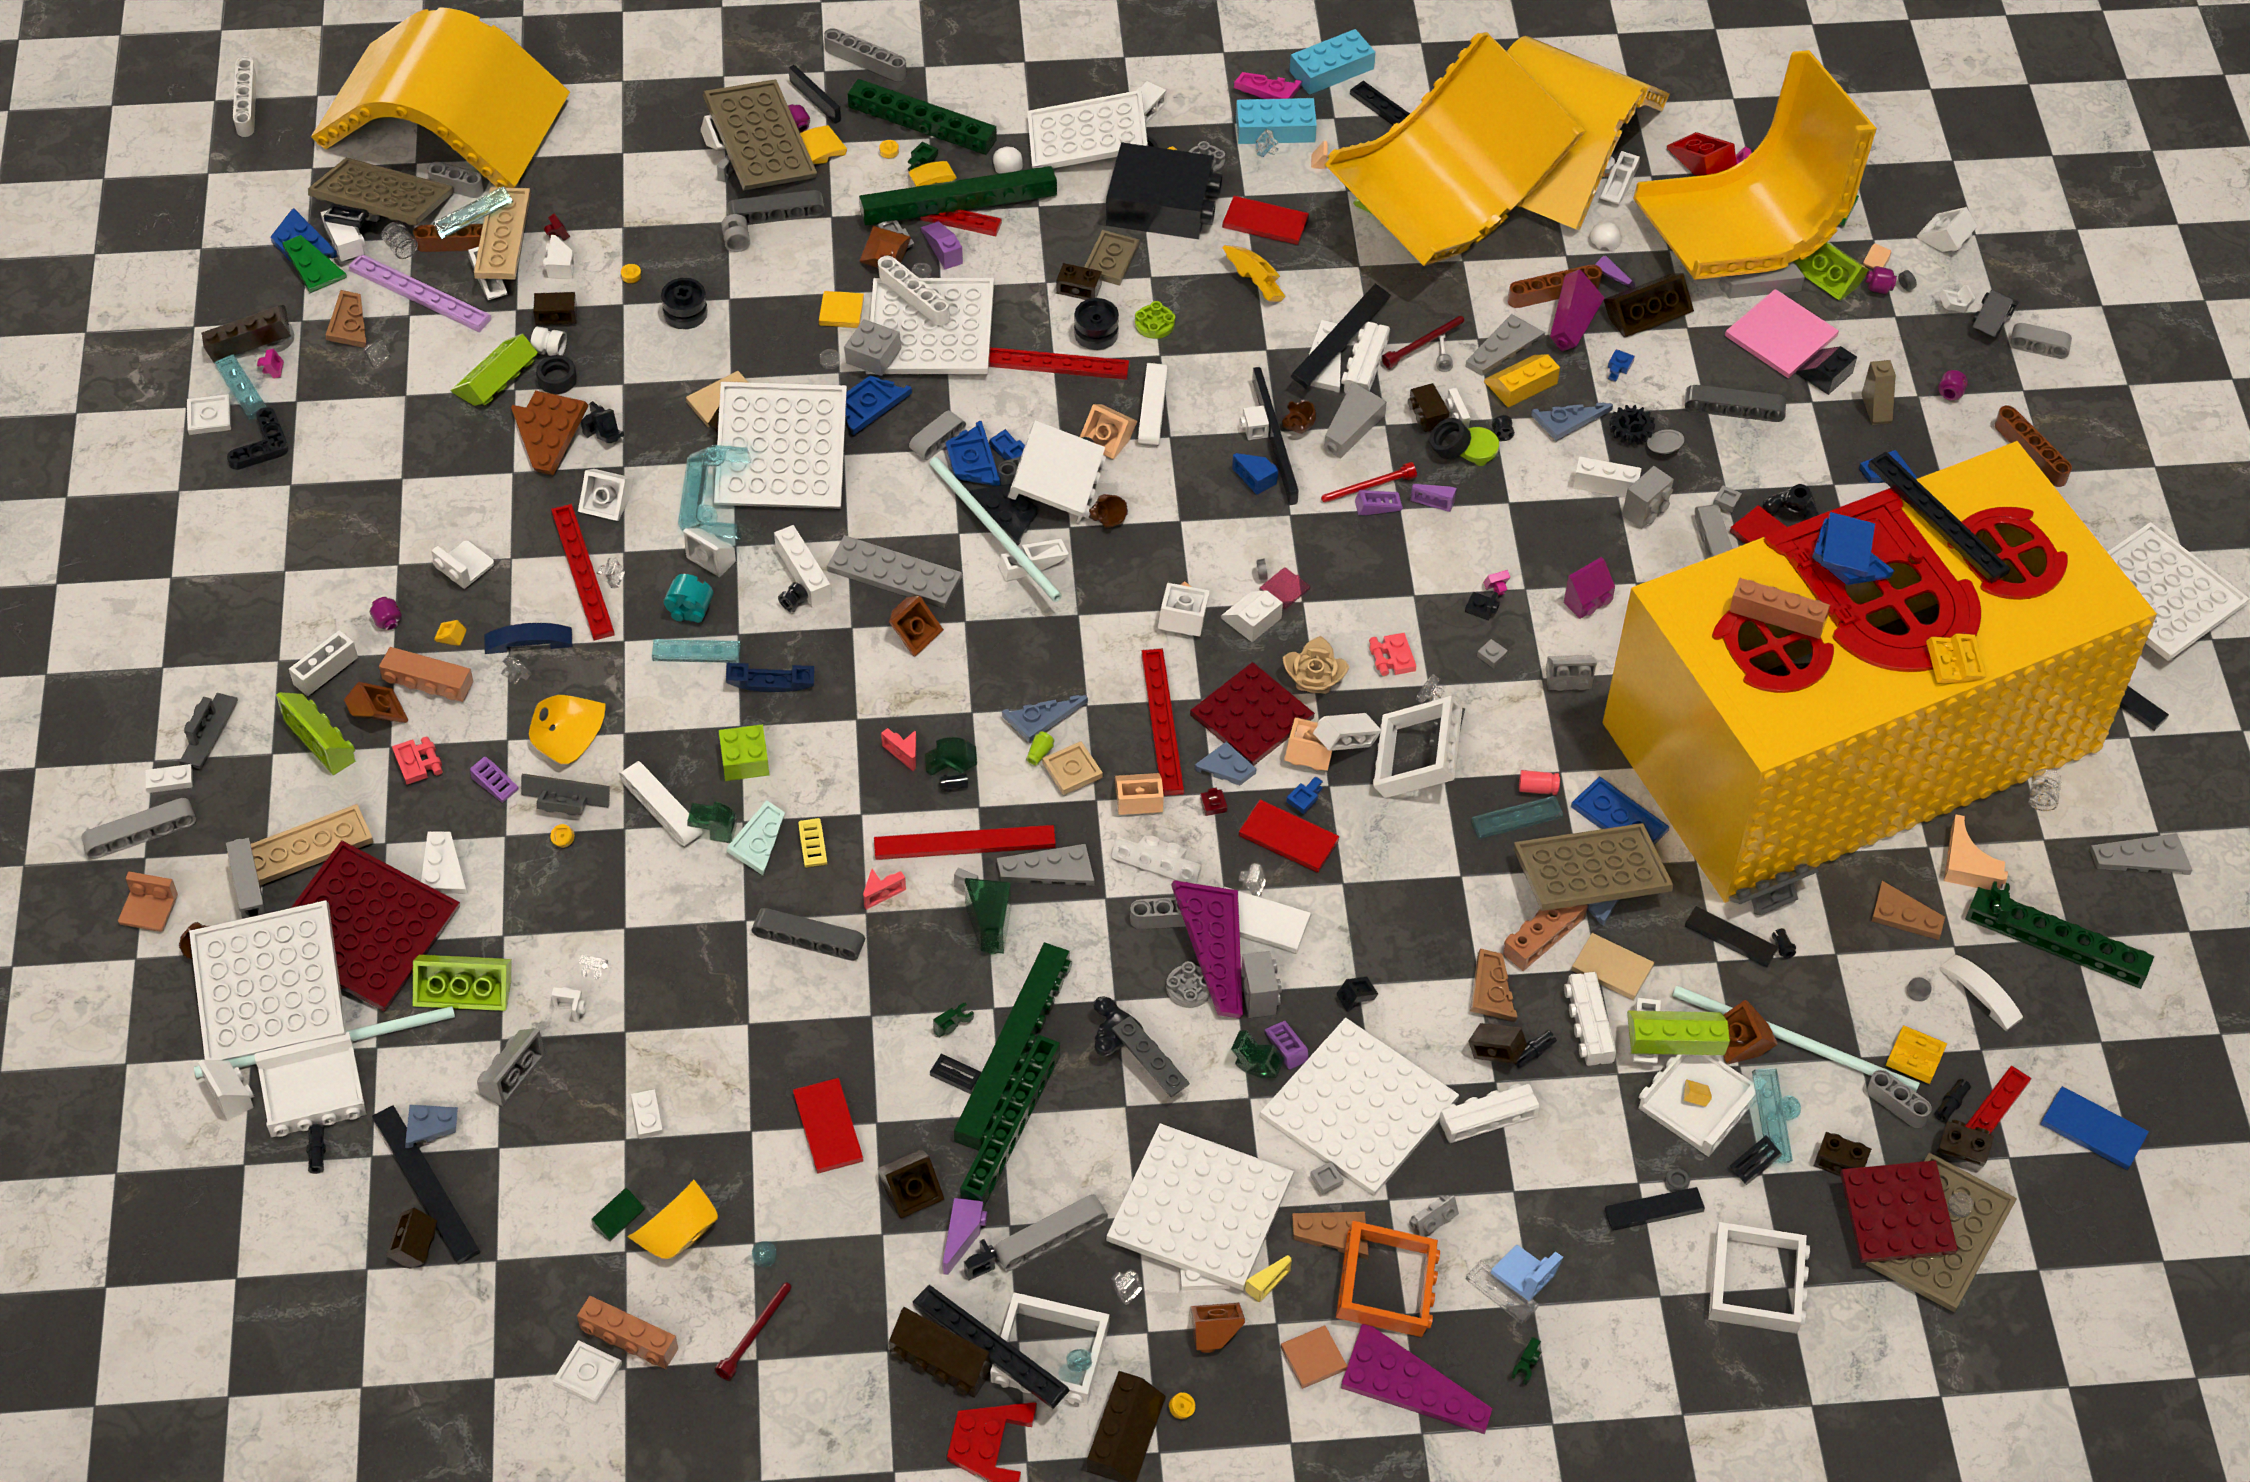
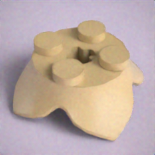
M1322 636L1310 640L1304 646L1302 653L1290 652L1283 657L1285 669L1296 682V688L1310 693H1328L1330 688L1342 680L1349 670V664L1345 660L1334 658L1332 646Z

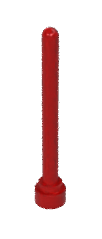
M1413 462L1403 464V467H1400L1398 471L1324 494L1321 500L1326 503L1357 493L1359 490H1366L1400 478L1414 479L1417 477V471Z

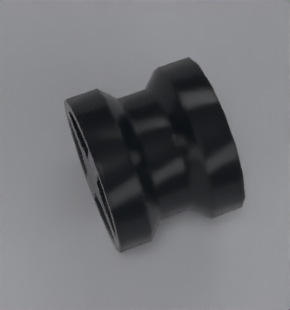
M1498 416L1492 421L1494 434L1498 437L1499 441L1510 440L1515 434L1512 427L1513 422L1509 416Z

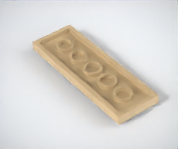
M490 187L474 269L475 278L516 279L531 196L530 188Z
M358 804L252 843L251 848L260 885L326 861L341 840L356 848L373 843L372 835Z

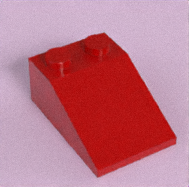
M1695 132L1667 145V149L1696 176L1720 173L1737 165L1734 143Z

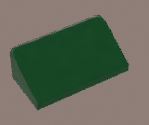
M624 1188L592 1218L593 1228L608 1241H611L640 1215L645 1208L629 1189Z

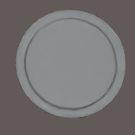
M1661 430L1652 434L1651 438H1648L1647 446L1655 453L1669 454L1677 451L1683 445L1684 436L1676 430Z

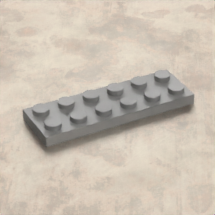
M845 535L827 565L828 572L907 597L921 596L924 602L946 609L962 578V572Z

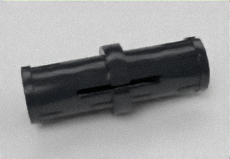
M1546 1030L1545 1033L1534 1041H1528L1527 1047L1515 1065L1521 1068L1534 1057L1538 1058L1541 1056L1542 1051L1556 1043V1037L1551 1039L1554 1034L1550 1030Z
M1958 1079L1952 1090L1945 1094L1943 1103L1934 1113L1938 1120L1943 1115L1944 1117L1941 1122H1947L1955 1109L1960 1108L1962 1099L1971 1089L1969 1082L1966 1081L1962 1086L1961 1084L1964 1082V1079Z
M313 1124L308 1128L309 1142L306 1146V1152L309 1156L308 1171L313 1174H319L320 1171H324L323 1157L326 1152L324 1126Z

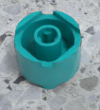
M679 574L673 579L664 599V605L674 620L700 623L713 597L711 586L705 581L703 584L697 581L698 577L694 575Z

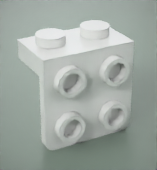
M463 541L449 553L439 546L432 550L434 566L463 589L494 566L493 559L469 541Z

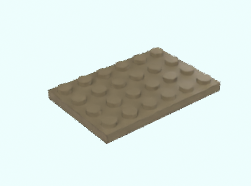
M776 79L704 91V100L743 191L816 178L817 171Z
M347 157L308 188V196L315 197L318 200L330 201L336 205L365 209L372 215H381L388 217L390 220L406 222L408 225H418L453 194V186Z
M1643 823L1514 842L1513 849L1541 911L1671 892L1673 889V883Z
M1928 1153L1924 1161L1936 1160L1958 1251L1956 1254L1867 1262L1866 1266L1955 1313L2017 1198Z

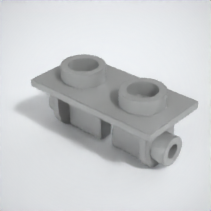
M1441 1196L1428 1206L1430 1212L1423 1209L1416 1215H1413L1409 1223L1413 1229L1418 1228L1420 1236L1426 1237L1459 1214L1455 1196Z

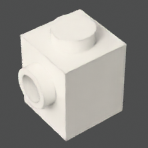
M1264 405L1243 408L1240 426L1242 430L1245 429L1248 440L1268 438L1269 422Z

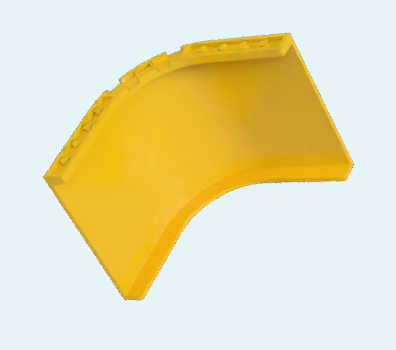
M438 8V10L433 11L424 9L411 15L369 44L311 138L324 149H328L373 119L382 117L405 119L429 129L442 138L453 150L457 151L469 164L493 183L496 188H514L570 91L518 43L495 25L491 27L479 21L480 17L456 9Z
M1488 32L1477 33L1471 38L1469 47L1464 48L1458 54L1459 59L1447 67L1445 70L1447 73L1444 77L1439 78L1434 83V89L1422 97L1421 104L1401 123H1395L1388 133L1374 141L1334 149L1328 155V161L1324 164L1423 266L1457 256L1467 251L1473 242L1477 244L1492 233L1508 218L1506 214L1515 206L1520 207L1586 132Z
M1523 36L1516 40L1507 52L1586 132L1525 200L1521 207L1580 230L1613 150L1622 134V130H1620L1622 124H1628L1635 114L1636 107L1640 108L1647 105L1662 112L1670 94L1531 37Z
M1810 50L1794 51L1790 56L1771 127L1764 140L1752 154L1736 166L1716 174L1638 182L1633 199L1694 280L1782 269L1788 267V263L1799 258L1803 260L1821 248L1838 231L1836 227L1842 219L1848 217L1858 193L1877 128Z

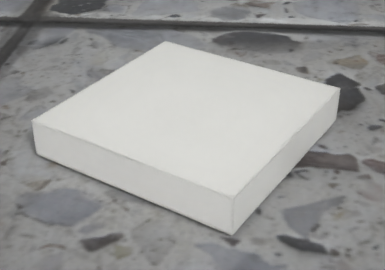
M229 394L187 399L189 435L231 430Z
M578 1340L555 1376L553 1385L597 1405L621 1367L622 1361Z

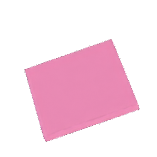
M1774 289L1727 329L1725 337L1789 379L1817 352L1838 336L1839 330Z

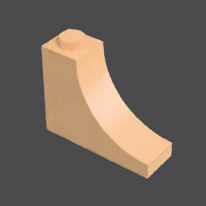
M1955 815L1951 826L1944 881L1974 888L1980 887L1990 891L1995 881L1997 882V888L2000 889L2001 884H2006L2008 871H2004L2005 861L1995 859L1981 851L1968 836L1965 828V816Z

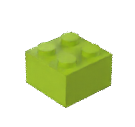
M763 724L719 730L725 781L770 776Z

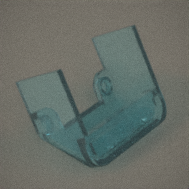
M712 445L694 452L688 457L678 520L682 532L686 528H701L708 533H713L716 537L741 539L738 524L717 522L718 515L716 509L710 505L703 504L709 466H720L724 461L751 463L752 459L748 448Z

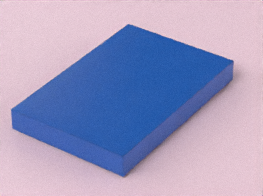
M1830 512L1821 566L1866 578L1869 570L1875 523Z

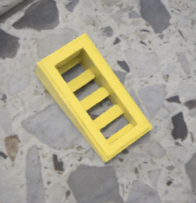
M821 819L799 821V834L805 868L827 865ZM818 837L816 839L805 840L806 838ZM820 846L816 848L807 849V847ZM820 853H821V856L809 857V858H808V855L820 854Z
M1287 1255L1247 1279L1245 1291L1258 1302L1262 1301L1291 1271L1292 1258Z

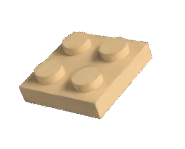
M1082 741L1042 758L1043 765L1063 795L1103 778L1102 771Z

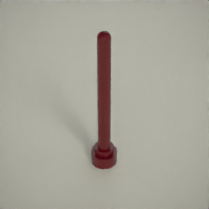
M1456 317L1397 352L1388 351L1383 354L1381 359L1387 369L1397 366L1400 359L1462 324L1465 320L1464 317Z
M783 1283L729 1358L720 1360L714 1368L721 1378L727 1381L733 1378L737 1372V1362L792 1288L790 1283Z

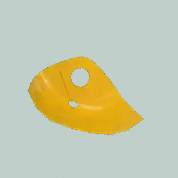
M555 695L542 700L536 706L529 729L531 743L543 754L560 764H569L577 760L600 730L606 704L568 695ZM546 707L548 709V716L546 720L541 721L539 718L540 711ZM554 724L555 730L550 731L549 728Z
M693 1180L661 1212L627 1237L650 1253L660 1258L669 1259L692 1246L718 1219V1214L706 1194L696 1181Z

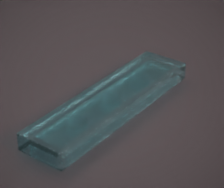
M503 186L435 221L433 224L441 239L513 201Z
M234 354L215 362L217 370L248 419L255 418L257 411L267 406Z
M654 639L652 661L739 663L741 641Z
M1552 796L1474 816L1471 818V823L1478 838L1482 839L1563 817V812L1556 797Z
M1755 1069L1752 1071L1763 1137L1767 1135L1783 1154L1774 1163H1790L1793 1159L1777 1069ZM1770 1151L1766 1155V1157L1768 1158L1769 1156H1771L1774 1153V1151Z

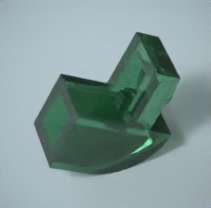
M947 737L936 741L937 748L925 754L926 772L930 775H934L947 767H951L961 774L977 765L976 746L962 738Z
M714 801L713 806L692 803L687 826L710 830V840L731 843L737 827V816L730 807Z
M1239 1030L1231 1048L1237 1056L1235 1065L1244 1072L1257 1077L1276 1078L1283 1064L1284 1057L1274 1045H1258L1247 1030Z

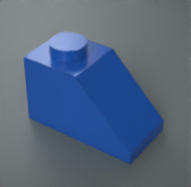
M1239 453L1233 455L1232 469L1256 495L1277 484L1278 469L1266 457Z

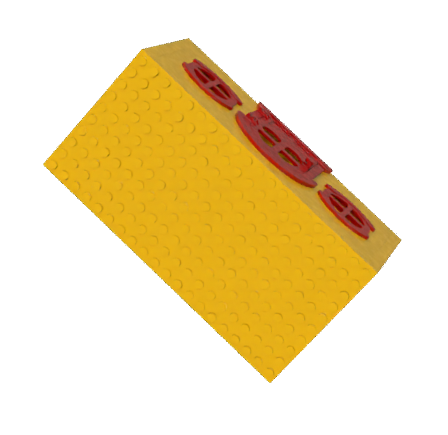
M2018 441L1916 479L2010 567L2007 575L1993 583L1982 575L1892 488L1770 533L1758 540L1631 587L1603 725L1724 903L1728 902L1729 897L1736 894L1737 890L1756 886L1755 883L1761 880H1771L1780 872L1793 871L1797 865L1808 864L1809 866L1818 867L1821 863L1828 860L1834 861L1840 855L1848 852L1853 853L1867 844L1873 845L1879 839L1892 837L1897 832L1904 829L1909 830L1923 821L1929 822L1935 816L1943 813L1948 814L1957 807L1967 806L1979 798H1987L1996 791H2004L2013 784H2021L2035 775L2041 776L2047 770L2060 768L2069 761H2077L2084 755L2091 752L2097 753L2103 748L2157 613ZM1830 512L1875 523L1871 553L1894 570L1892 577L1846 585L1812 558L1824 519L1829 517ZM1739 578L1752 580L1762 585L1775 587L1779 590L1799 594L1800 596L1829 604L1827 622L1820 639L1730 612L1733 593ZM1936 604L1939 606L1938 619L1930 625L1921 624L1913 614ZM1901 618L1908 627L1909 632L1899 636L1877 629V627ZM1955 634L1975 635L1986 677L1968 682L1937 683L1926 641L1931 637L1951 638ZM1812 653V660L1806 668L1798 669L1793 663V660ZM1784 664L1790 674L1777 676L1768 674L1765 671Z

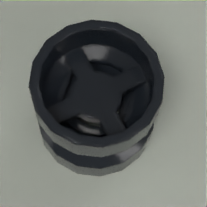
M793 582L787 591H783L778 596V600L784 609L793 612L799 603L807 600L808 593L802 585Z

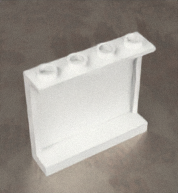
M1035 420L1029 432L1008 497L1016 500L1018 494H1022L1078 516L1076 523L1079 524L1081 518H1086L1090 506L1087 505V502L1092 500L1095 489L1092 487L1093 484H1097L1101 474L1097 472L1098 468L1103 467L1106 456L1103 455L1105 447Z
M346 1032V1035L307 1041L254 1054L265 1104L266 1124L271 1138L276 1136L283 1137L288 1133L297 1131H308L309 1126L313 1124L332 1125L338 1121L353 1120L366 1115L354 1047L349 1032Z
M1673 1055L1666 1064L1667 1068L1655 1075L1651 1087L1648 1088L1646 1086L1640 1093L1639 1099L1641 1101L1638 1109L1709 1157L1761 1096L1766 1082L1759 1077L1754 1082L1750 1081L1713 1055ZM1686 1079L1709 1086L1712 1099L1706 1107L1684 1101Z

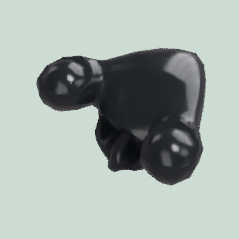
M1797 484L1784 492L1769 496L1763 501V509L1770 514L1777 513L1782 506H1785V508L1792 512L1805 514L1803 521L1819 515L1810 488L1804 484Z
M1102 996L1097 997L1093 1002L1094 1010L1106 1017V1020L1100 1024L1095 1036L1094 1048L1098 1055L1108 1056L1125 1046L1112 1031V1028L1131 1015L1121 1010L1111 998ZM1132 1017L1137 1022V1024L1143 1029L1141 1023H1139L1134 1017Z

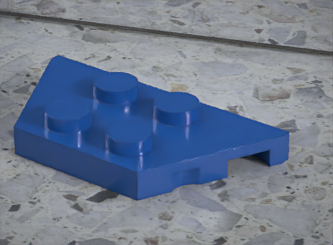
M295 208L291 209L270 237L272 243L290 262L291 260L283 248L282 242L302 235L325 256L331 255V258L338 257L336 250Z
M869 376L847 391L846 420L851 434L855 435L912 394V388L907 385L905 388L898 387L892 381Z
M982 421L976 422V426L971 430L967 431L965 429L957 437H953L945 442L952 471L957 479L994 486L1000 485L999 475Z
M1828 518L1824 519L1812 556L1820 564ZM1873 553L1870 556L1869 570L1866 578L1826 568L1846 585L1887 579L1892 577L1894 573L1891 567Z

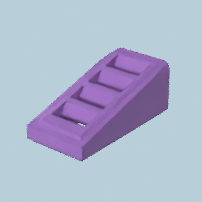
M1606 255L1595 264L1602 269V274L1629 288L1635 287V283Z
M1413 484L1410 501L1451 512L1457 488Z
M1359 490L1355 498L1358 515L1401 511L1403 508L1398 492Z
M486 756L470 768L472 780L502 803L519 789ZM507 785L502 792H499L503 786Z
M1286 1021L1265 1029L1267 1037L1288 1069L1297 1067L1308 1060L1307 1047ZM1285 1032V1034L1276 1037V1035Z

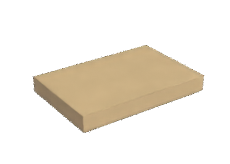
M739 371L686 397L688 405L707 427H710L708 423L720 405L721 382L749 383Z
M1592 933L1574 962L1571 971L1577 974L1595 972L1600 985L1634 1000L1651 972L1654 962Z

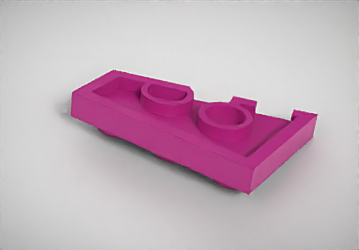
M1242 72L1234 82L1235 89L1258 96L1261 99H1292L1302 85L1300 80H1295V83L1285 82V78L1280 77L1277 80L1267 79L1265 75Z

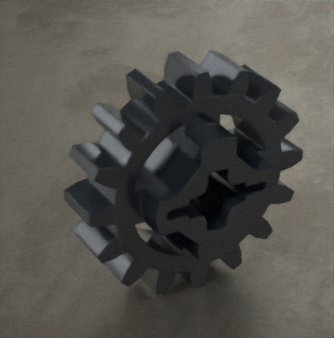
M1625 405L1624 410L1619 407L1617 412H1613L1609 424L1611 426L1610 432H1615L1614 438L1621 437L1620 442L1627 440L1628 444L1631 445L1632 441H1635L1639 445L1640 440L1647 442V438L1652 437L1655 429V418L1650 417V411L1645 413L1644 407L1637 409L1636 405L1633 408Z

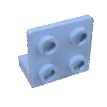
M1516 1245L1492 1268L1491 1274L1530 1301L1555 1276L1563 1256L1555 1251L1549 1258L1544 1257L1542 1261H1539L1523 1248Z

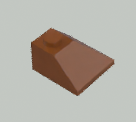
M873 226L860 258V263L878 268V260L883 256H891L901 263L911 237Z
M921 596L905 598L892 610L889 623L913 656L922 651L944 630Z
M358 682L344 699L352 716L401 723L408 722V718L392 688Z
M1747 1000L1742 1001L1723 1015L1728 1022L1730 1039L1726 1053L1723 1055L1727 1064L1760 1057L1778 1044L1769 1024Z
M1239 1302L1191 1306L1194 1343L1196 1350H1201L1204 1353L1222 1349L1245 1323V1317Z

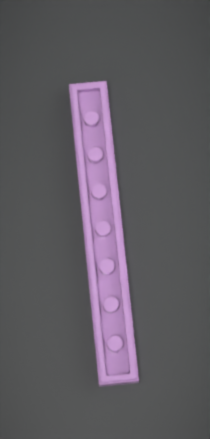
M358 256L349 265L351 272L479 333L492 320L490 314L368 256Z

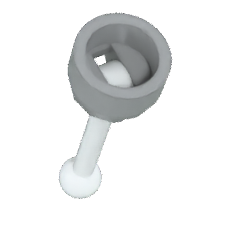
M1445 334L1438 337L1440 339L1441 355L1437 357L1436 366L1439 371L1447 372L1452 369L1453 361L1448 354H1445Z

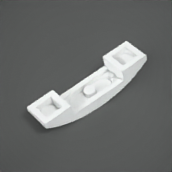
M1955 955L1940 966L1939 969L1955 984L1961 982L1990 1009L1991 1013L1989 1016L2005 1031H2008L2023 1019L2022 1014L2008 994L1993 978L1974 963Z

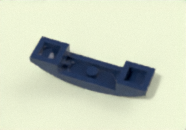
M522 623L498 628L484 634L485 654L507 653V647L550 644L551 649L573 647L572 627L560 624Z
M726 663V683L738 688L760 692L797 691L814 686V666L792 665V670L748 669V663Z

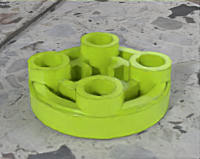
M1153 301L1150 305L1142 307L1135 313V328L1144 337L1159 339L1168 336L1174 330L1175 315L1169 308L1162 306V303L1159 301Z
M1483 427L1468 428L1471 433L1470 445L1460 456L1474 462L1478 466H1484L1498 453V437L1492 431Z

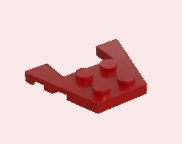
M1031 1402L958 1411L947 1461L974 1476L978 1475L988 1480V1482H1020V1471L996 1467L1006 1423L1032 1428L1037 1403Z

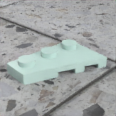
M766 800L727 846L726 852L761 875H764L785 812Z

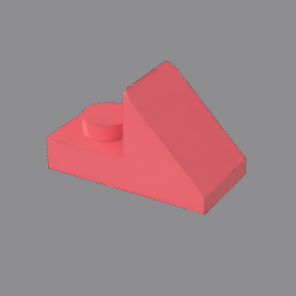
M888 728L881 733L882 746L914 771L916 769V731L903 740L898 733H893Z
M871 869L863 893L866 910L905 891L906 881L903 873L899 871L880 880L875 871Z

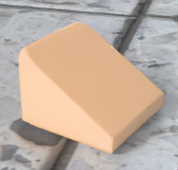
M1323 141L1312 153V168L1325 169L1326 166L1324 164L1327 162L1328 153L1327 141Z
M1874 243L1863 265L1871 269L1875 266L1885 267L1889 262L1891 250Z

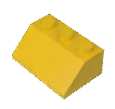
M1548 354L1533 355L1485 378L1484 382L1509 408L1558 383L1560 367Z

